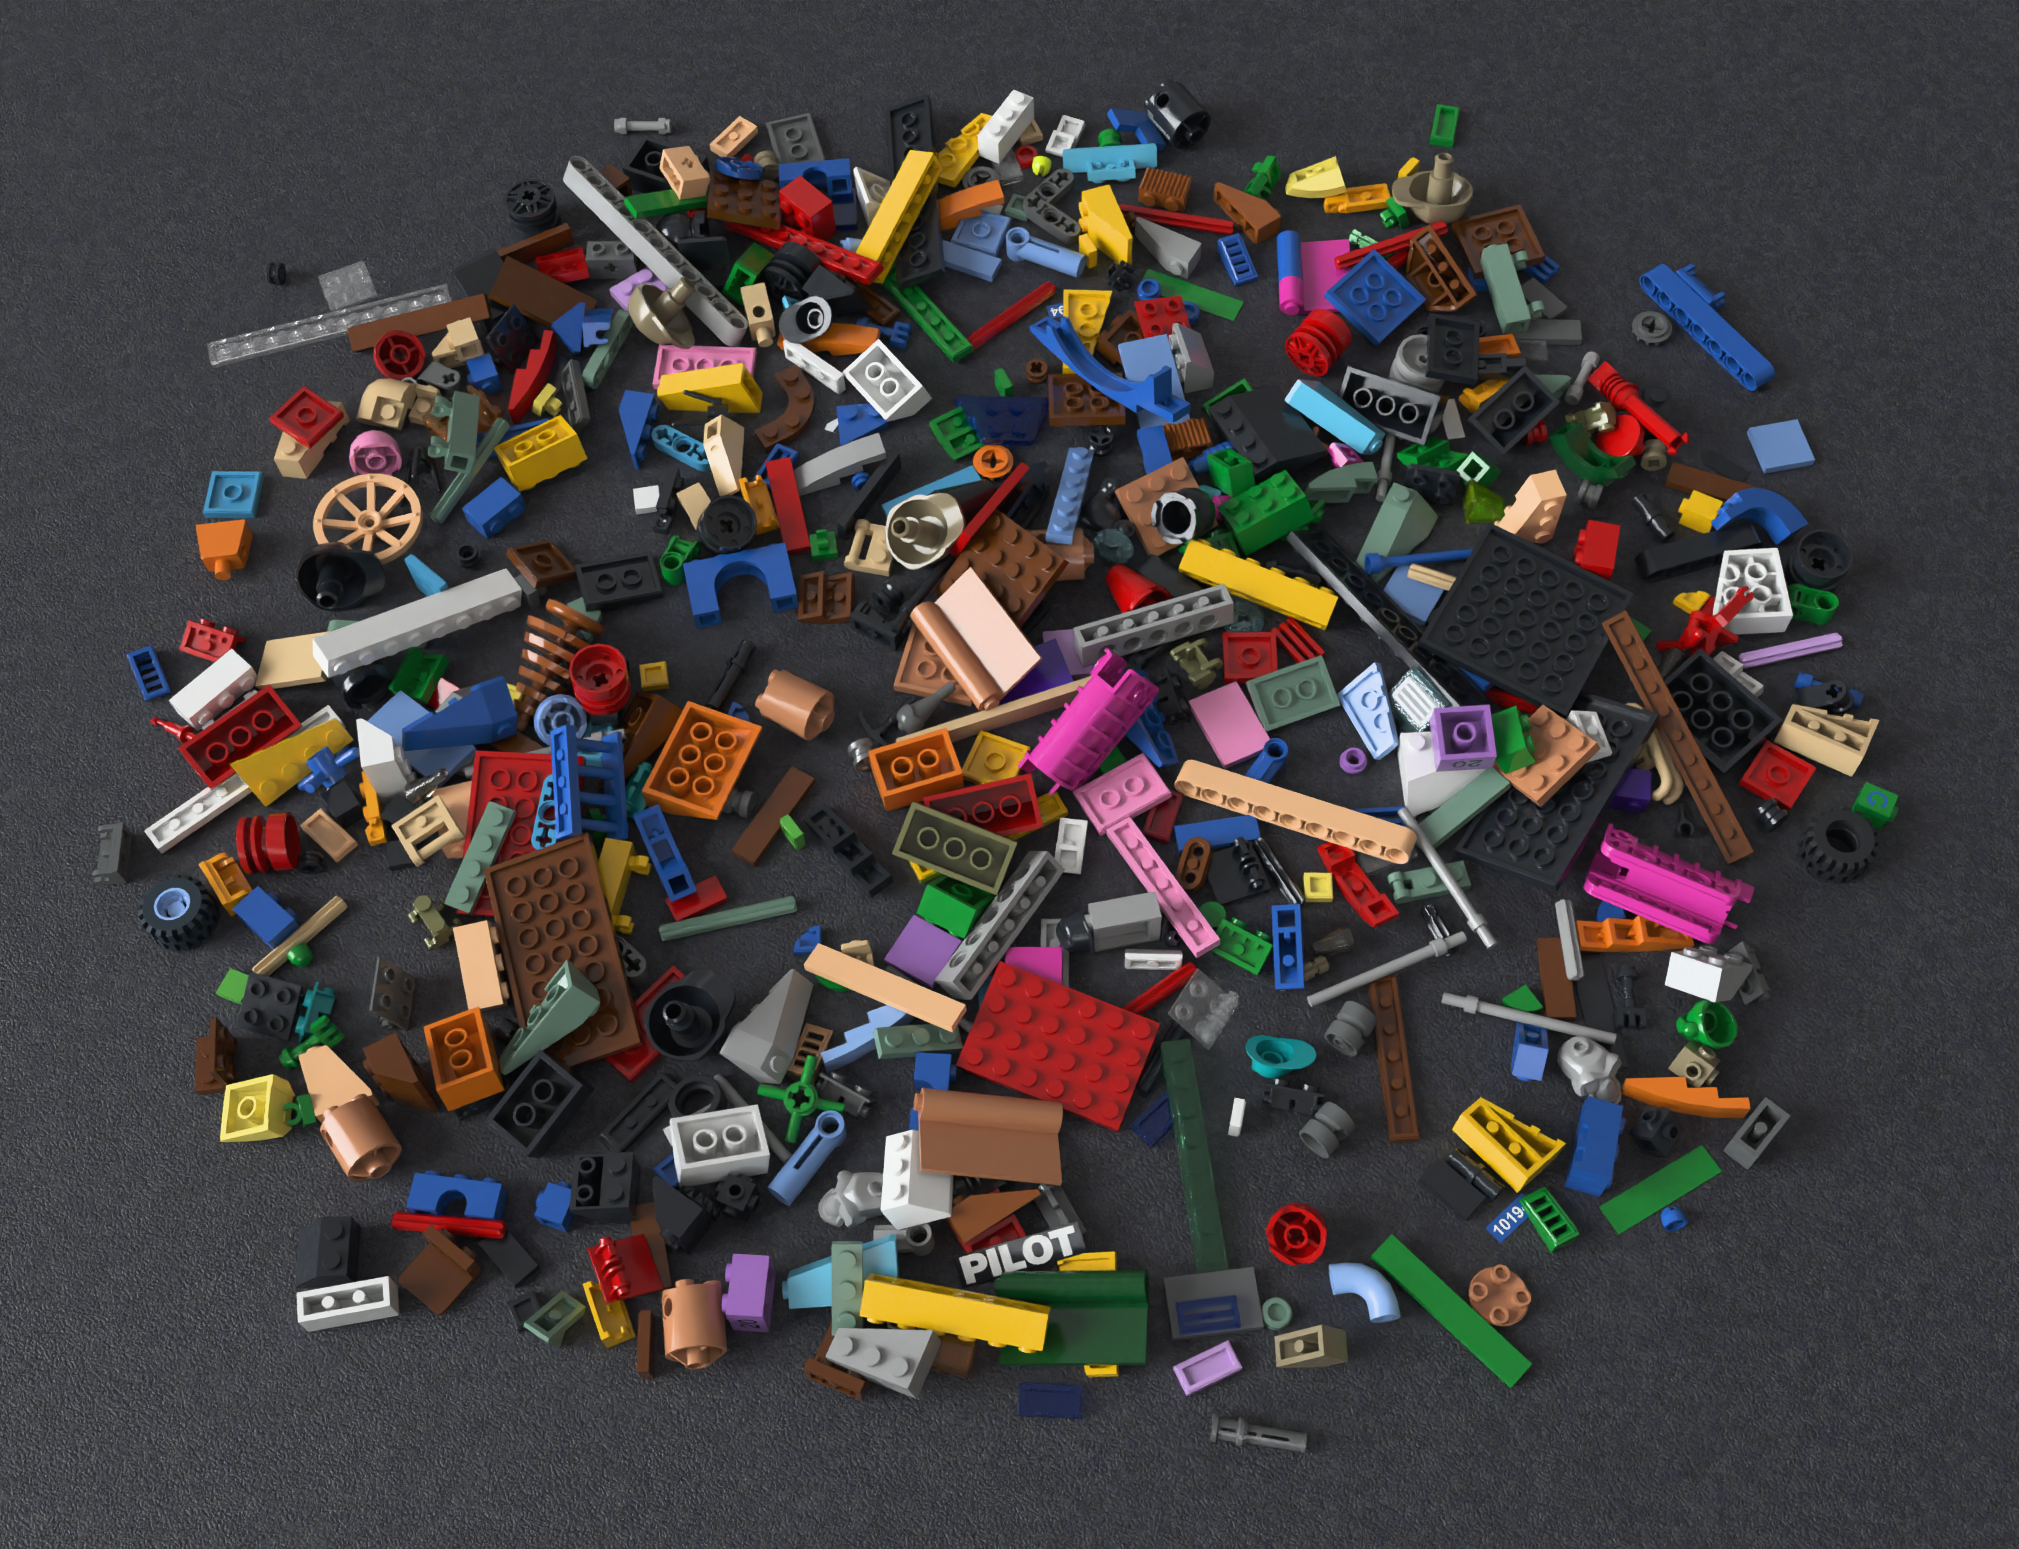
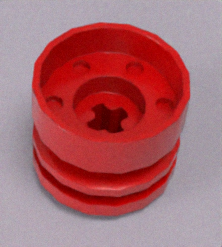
M1319 308L1314 309L1285 342V349L1292 363L1300 370L1312 376H1323L1351 345L1352 336L1349 328L1339 316L1329 310Z
M594 644L584 647L575 654L571 660L569 672L576 701L582 706L584 711L592 715L605 716L614 714L622 709L630 699L631 685L625 658L620 651L610 645Z
M292 813L270 814L267 822L260 815L254 816L253 819L251 817H241L236 828L237 852L242 869L246 874H257L258 871L267 873L271 865L275 871L297 869L301 844L298 826Z

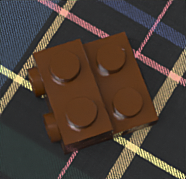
M1131 309L1124 316L1119 314L1111 323L1113 327L1108 332L1105 329L1096 340L1099 343L1096 350L1113 365L1119 362L1123 366L1118 350L1119 344L1144 339L1138 315Z

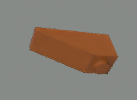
M1220 182L1215 184L1214 201L1256 245L1279 233L1281 215L1267 201Z
M1038 1189L971 1195L966 1199L961 1194L952 1200V1215L946 1219L961 1243L964 1244L1035 1199L1041 1193Z

